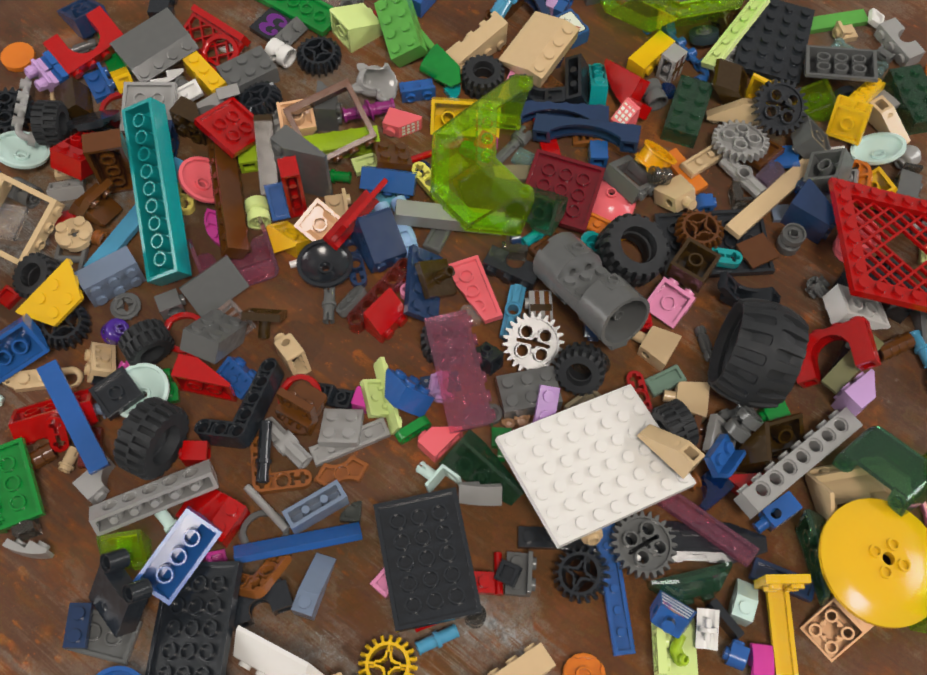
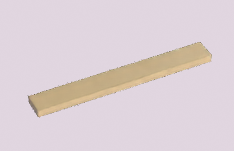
M802 158L799 161L800 167L793 166L728 222L724 229L736 239H740L804 182L803 179L809 159Z

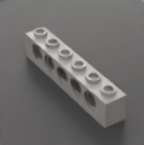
M205 460L90 506L89 522L98 537L219 488L217 474L210 460Z

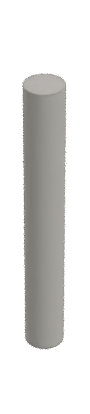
M247 484L244 487V491L283 533L287 532L290 528L289 525L250 484Z

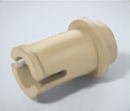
M68 447L63 460L58 463L60 471L69 474L74 470L73 466L79 456L76 447Z

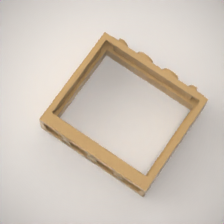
M0 172V208L13 185L49 203L19 259L0 250L1 257L18 265V262L22 261L24 256H29L30 253H40L45 247L46 240L49 234L53 232L55 223L62 215L61 212L65 205Z

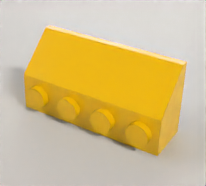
M432 97L430 134L479 137L483 130L499 138L501 101Z

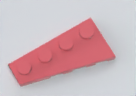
M475 255L448 264L455 270V275L452 276L455 286L484 324L503 319V314L479 256Z

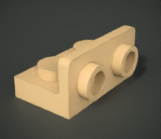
M341 188L342 194L325 196L326 205L340 217L348 210V205L351 204L350 194H346L345 188Z
M91 342L90 348L85 350L84 361H87V363L85 364L84 375H87L88 383H92L94 376L107 377L116 370V345Z

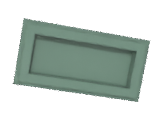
M676 364L645 379V384L652 398L663 394L664 390H671L676 387L678 382H686L687 379Z

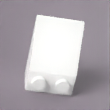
M837 284L822 297L831 324L843 323L855 316H864L869 321L871 330L889 329L891 327L881 302L850 295L849 287Z

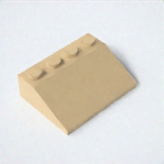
M535 11L501 55L499 63L502 62L505 67L516 74H527L529 82L541 88L577 40L579 28L565 19Z

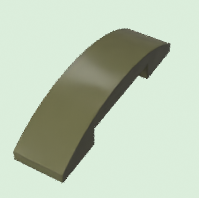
M873 334L878 351L885 343ZM851 350L820 381L835 395L860 370L855 366Z

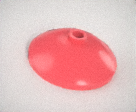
M194 156L184 160L178 169V181L182 189L189 196L200 202L214 203L209 158Z
M602 179L592 212L613 221L619 215L633 214L636 202L631 204L615 188Z

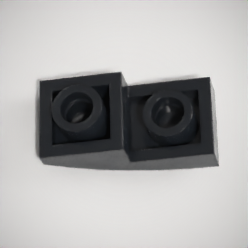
M319 383L321 391L327 395L325 406L335 409H352L351 401L355 393L354 390L339 389L333 384Z

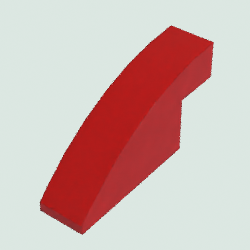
M605 59L607 78L616 98L622 104L629 97L641 108L638 118L646 120L652 107L641 102V99L650 82L621 65Z

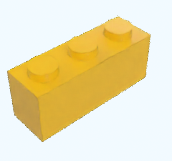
M659 30L628 58L626 69L642 78L646 75L649 76L653 69L659 66L662 53L675 43V40Z
M197 51L182 59L187 74L192 79H196L200 88L208 96L215 93L216 88L227 86L226 81Z

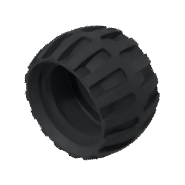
M758 298L739 299L738 302L733 304V307L726 315L715 340L707 372L708 384L727 400L742 406L746 405L753 408L778 407L780 403L784 402L789 392H791L800 374L809 342L808 324L799 314L780 303Z

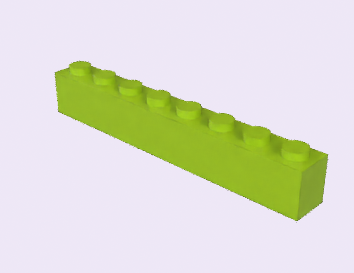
M377 125L372 126L377 134V140L375 141L380 142ZM366 127L321 134L316 133L303 137L327 155L369 133ZM256 144L238 155L242 174L258 171ZM372 144L369 147L363 146L359 148V152L353 155L347 154L343 158L372 153Z

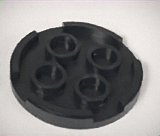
M116 109L102 110L75 117L66 122L68 131H73L75 128L79 132L103 127L110 123V120L117 122L120 120L121 115L119 110Z

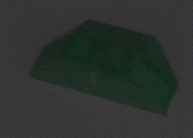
M732 561L651 580L647 587L655 594L662 590L687 606L694 604V600L702 599V602L714 599V595L721 590L733 564Z

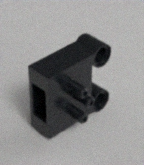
M125 548L101 554L100 565L88 597L116 638L136 631L145 605L148 604V598L153 593L152 584L148 579L144 578L133 582L124 569L130 565V555Z

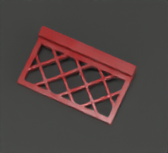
M193 4L190 9L193 12L183 27L190 33L195 43L202 41V44H204L205 40L213 35L226 34L237 42L239 54L244 46L248 47L251 41L245 35ZM195 19H198L200 26L193 28L192 23ZM211 27L212 34L205 36L204 29ZM200 30L201 37L194 39L193 32ZM226 40L218 44L217 41L214 42V45H211L209 50L215 49L216 56L208 57L207 53L208 62L218 66L220 65L221 58L227 57L228 60H231L234 51L230 52L229 44L231 43ZM226 46L227 53L219 55L218 48Z
M384 177L371 193L365 190L322 239L337 251L352 234L356 218L369 214L375 205L380 202L375 196L388 183V180Z

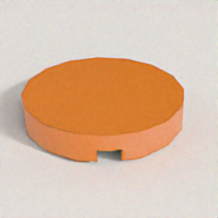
M15 42L3 49L0 56L2 64L7 70L12 72H22L24 68L31 65L30 59L36 60V53L33 47L24 42Z
M587 653L573 655L567 660L562 670V675H606L603 664L595 656Z

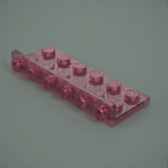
M467 310L424 318L450 434L484 426L493 427L496 414L494 408L490 409L489 402L492 401L490 390L485 389L484 383L487 382L485 371H481L480 364H482L481 353L476 352L475 345H478L476 333L472 334L471 327H473L472 316H468Z

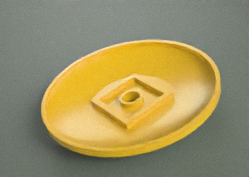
M858 499L837 509L823 526L818 547L822 575L837 601L858 619L877 627L889 629L903 628L927 617V528L905 508L882 499ZM883 554L890 558V565L883 561Z

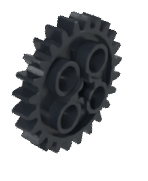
M775 78L771 82L767 81L765 85L759 87L760 90L755 92L757 97L752 98V101L756 104L751 105V108H754L755 111L751 115L757 116L754 121L760 122L758 127L764 126L763 132L769 130V135L775 133L776 136L781 134L785 136L788 132H795L794 129L800 128L799 124L805 122L802 118L807 116L804 111L809 109V107L804 106V103L808 102V100H803L802 97L805 96V93H799L801 87L796 89V82L790 85V79L784 82L783 78L778 81ZM772 93L776 95V100L773 99ZM788 98L791 99L792 105L788 103ZM767 109L770 110L771 116L767 114ZM783 115L787 117V122L784 121Z
M4 87L3 91L0 90V134L15 131V127L11 126L13 115L17 116L14 113L15 103L20 104V101H16L18 90L15 91L14 87L10 91L6 87ZM31 95L28 98L23 127L28 129V123L31 124L32 107L35 103Z

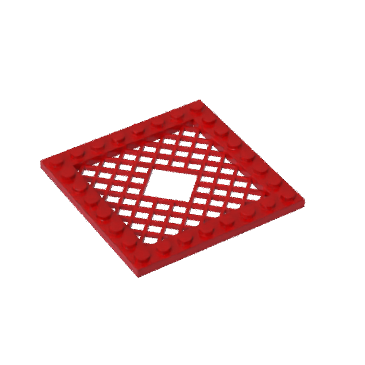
M831 177L828 181L850 295L927 313V292L921 288L922 285L927 288V278L923 279L917 273L920 270L927 277V270L924 268L927 265V260L913 270L886 245L903 233L927 255V237L923 235L924 232L927 233V227L919 221L922 219L927 223V200ZM856 202L862 210L857 209L853 204ZM873 207L879 214L876 215L870 208ZM866 211L872 218L869 219L863 212ZM890 211L895 216V218L893 219L886 212ZM906 215L912 222L909 223L903 216ZM859 216L866 223L862 224L859 220L856 219V217ZM880 216L885 217L889 222L885 223ZM898 219L906 225L904 228L896 222ZM876 220L883 227L879 228L873 221ZM913 224L918 225L922 231L917 230ZM869 225L876 232L872 233L866 226ZM890 225H894L899 231H894ZM909 228L916 235L913 237L906 229ZM886 229L893 236L889 237L883 230ZM863 230L869 237L865 238L859 231ZM879 234L886 241L882 242L876 235ZM919 237V238L922 239L926 244H925V245H922L916 238ZM873 239L879 246L875 247L869 240ZM866 244L872 251L868 252L862 245ZM883 248L889 255L886 257L879 249ZM876 253L882 260L879 262L872 254ZM893 257L899 265L896 266L890 258ZM865 259L871 260L875 266L869 265ZM886 262L892 268V270L889 271L882 264ZM903 266L910 274L906 275L900 267ZM879 268L886 275H880L875 269ZM896 271L903 279L900 281L892 273ZM872 273L879 280H873L868 274ZM912 275L920 282L918 285L910 278ZM886 278L892 279L896 285L890 284ZM907 281L914 288L909 289L903 282Z

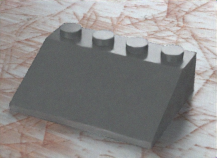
M168 7L110 43L137 82H150L151 79H157L166 73V70H171L182 63L183 58L199 50L191 35Z
M806 45L803 74L805 77L877 83V50Z
M284 125L270 138L271 149L274 153V160L280 177L279 181L282 182L277 159L295 155L304 193L320 197L333 195L327 155L288 125Z

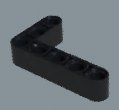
M268 358L261 363L233 421L201 419L195 424L194 431L202 441H208L212 446L245 449L252 444L259 430V421L264 419L285 375L276 359Z

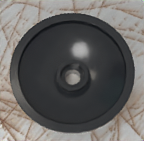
M323 239L306 245L300 251L297 258V270L300 277L307 284L317 288H331L343 283L353 269V257L350 250L342 244L336 251Z

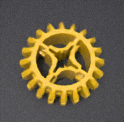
M382 635L380 636L381 643L379 644L376 639H372L374 647L372 648L366 644L365 648L369 653L361 652L360 654L366 660L358 661L359 666L365 667L358 671L359 675H371L370 668L380 670L383 675H392L395 672L405 671L403 675H414L410 671L418 670L416 665H411V663L417 661V657H409L414 653V649L411 648L406 651L409 643L406 641L401 646V637H398L396 642H393V635H389L388 641L385 642V638ZM386 649L385 656L382 659L371 661L378 651ZM393 649L402 653L406 659V664L393 659ZM389 656L391 665L394 667L386 674L385 667L382 665L385 661H388Z

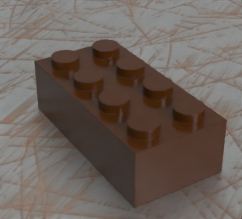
M120 128L82 134L83 154L98 183L101 184L107 178L113 182L110 194L133 191L127 144Z

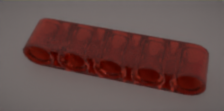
M408 258L399 259L349 312L347 322L352 333L358 334L365 330L363 313L366 311L365 308L370 307L379 298L377 295L383 294L389 287L396 295L400 292L401 285L406 283L407 271H402V269H407ZM355 320H359V321H360L359 323H356V324H355V323H352V322L355 321Z

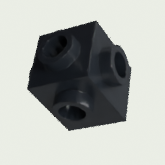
M485 342L473 351V365L491 376L503 367L504 352Z

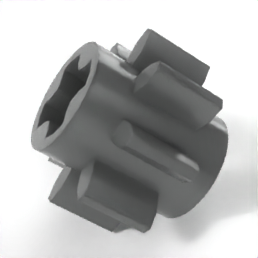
M822 275L820 277L813 276L807 281L805 291L813 299L815 297L822 298L829 292L828 287L830 283Z

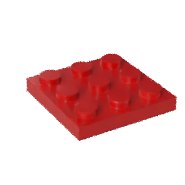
M233 96L194 119L193 124L232 159L256 144L254 114Z

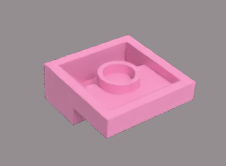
M664 277L647 299L650 304L649 313L674 329L694 304L696 298L691 290L680 288L678 286L679 283L673 278L667 279Z

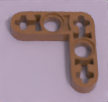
M259 436L254 438L250 445L252 485L259 494L265 495L303 490L312 485L313 478L307 469L272 473L270 465L269 483L265 484L264 488L261 489L258 485L261 483H256L257 469L255 464L258 454V448L255 446H258ZM301 475H305L306 478H309L305 480V483H301L300 480H297L301 479ZM291 476H294L295 485H292V484H293V481H292ZM286 477L289 481L286 486L281 487L277 484L278 479Z
M291 555L267 558L254 575L242 573L241 582L244 583L240 585L238 596L259 599L265 596L291 563ZM274 570L272 573L265 575L267 572Z

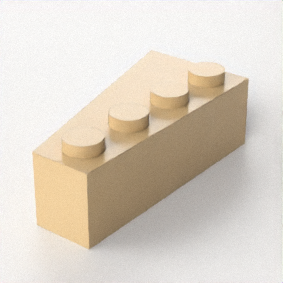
M496 11L490 14L491 18L489 20L480 22V27L477 30L468 32L462 42H456L446 51L460 66V74H462L463 65H465L466 60H469L470 57H476L478 54L480 56H483V54L490 56L506 46L508 22Z

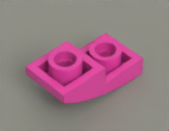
M750 643L751 649L748 657V665L751 666L750 675H774L773 646Z

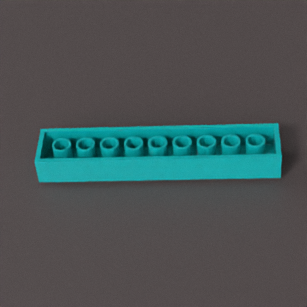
M149 97L122 109V117L146 279L148 283L164 286L192 276L166 107L164 103Z

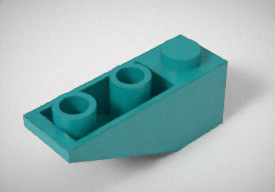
M600 63L588 64L589 105L602 104L606 106L608 80L605 65Z

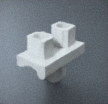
M697 607L695 648L718 651L720 610Z

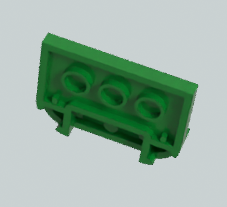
M22 437L0 445V534L8 533V530L46 515L27 445Z

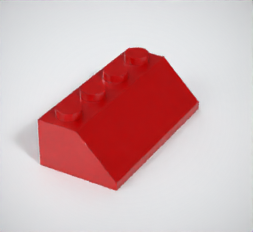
M91 387L75 391L74 394L90 426L95 425L99 421L100 415L97 414L95 409V403L97 402L89 392ZM52 399L14 409L8 423L14 440L22 437L25 439L26 445H31L36 440L48 439L45 429L46 419L50 414L58 413ZM52 420L51 424H54L56 430H58L59 423L56 420Z

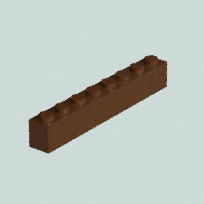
M206 136L221 257L227 255L229 258L243 260L246 254L249 253L251 245L247 237L248 227L245 223L246 212L243 208L244 197L241 194L242 182L239 180L238 156L232 159Z

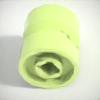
M261 195L248 197L244 202L248 227L255 230L266 228L268 224H271L267 198Z

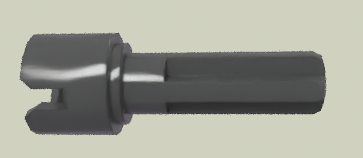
M521 125L511 135V141L492 158L494 165L500 166L518 147L523 148L533 138L530 130L526 133L523 132L526 126Z

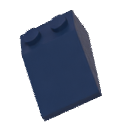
M76 0L57 10L61 18L83 39H89L96 33V30L91 26L86 17L87 13L101 6L108 15L104 5L94 0Z

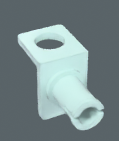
M422 461L416 468L417 473L428 479L425 487L429 493L436 488L445 476L458 485L459 482H462L461 477L444 464H441L437 470H434Z

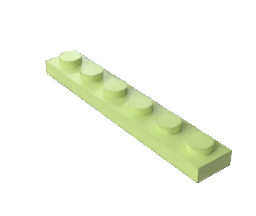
M749 0L702 59L701 67L713 70L716 66V59L721 58L725 60L768 6L770 0Z

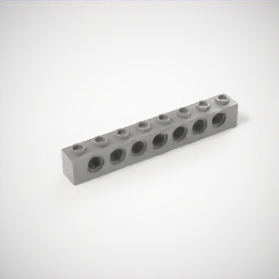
M847 407L841 412L835 410L828 416L830 421L827 422L824 419L816 426L818 429L816 432L811 430L803 436L805 439L803 443L798 440L790 447L793 450L792 452L788 453L786 450L777 458L779 460L777 464L773 461L764 468L765 474L762 475L759 472L751 479L752 484L750 486L746 483L737 490L739 495L733 500L750 519L863 426Z

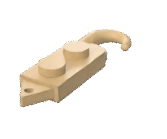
M77 367L61 368L64 375H77V381L70 385L71 388H76L82 383L84 376L81 369ZM37 369L19 371L2 382L3 385L14 389L17 393L46 389Z

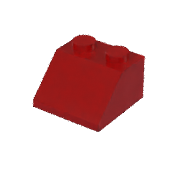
M390 287L363 313L365 330L381 343L386 339H391L395 330L403 327L408 320V315L403 314V303Z

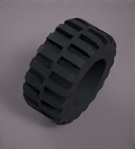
M626 213L623 216L619 215L599 233L595 242V249L597 250L595 253L600 257L602 266L610 274L616 273L633 288L641 287L649 283L665 269V265L669 260L668 255L670 254V249L667 247V244H669L668 240L664 237L663 230L657 227L658 224L655 221L651 222L650 218L646 216L641 217L640 214L634 213L632 215L631 213ZM621 239H628L639 247L643 257L642 263L635 262L627 257L622 249Z
M159 397L146 398L143 402H139L136 408L132 409L128 417L123 420V425L117 432L118 436L114 441L115 448L113 449L114 460L118 467L143 480H153L162 476L165 471L169 470L171 464L177 460L179 448L183 446V440L187 439L189 419L185 410Z

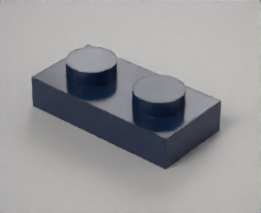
M92 603L69 604L62 648H88L94 610Z

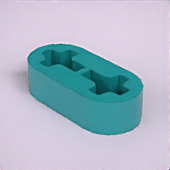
M712 247L713 251L722 255L716 267L735 269L741 264L743 257L739 251L719 247L715 249Z

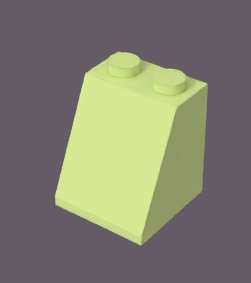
M364 3L329 9L332 33L351 53L383 35L379 19L374 15L372 9L368 8Z

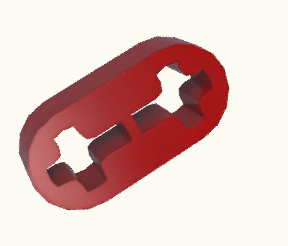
M59 413L50 414L45 422L50 447L56 452H64L69 447L70 435ZM52 420H56L59 423L58 430H56L54 424H51ZM58 435H60L61 441H64L63 445L56 443Z

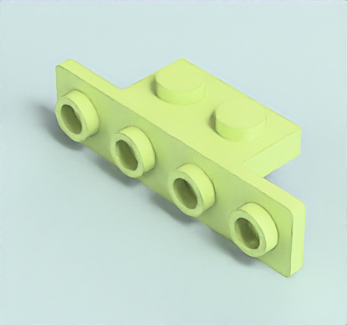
M379 357L373 365L376 379H362L360 386L368 418L386 417L390 434L395 435L402 428V419L399 416L398 409L393 407L385 398L386 370L389 367L385 357Z

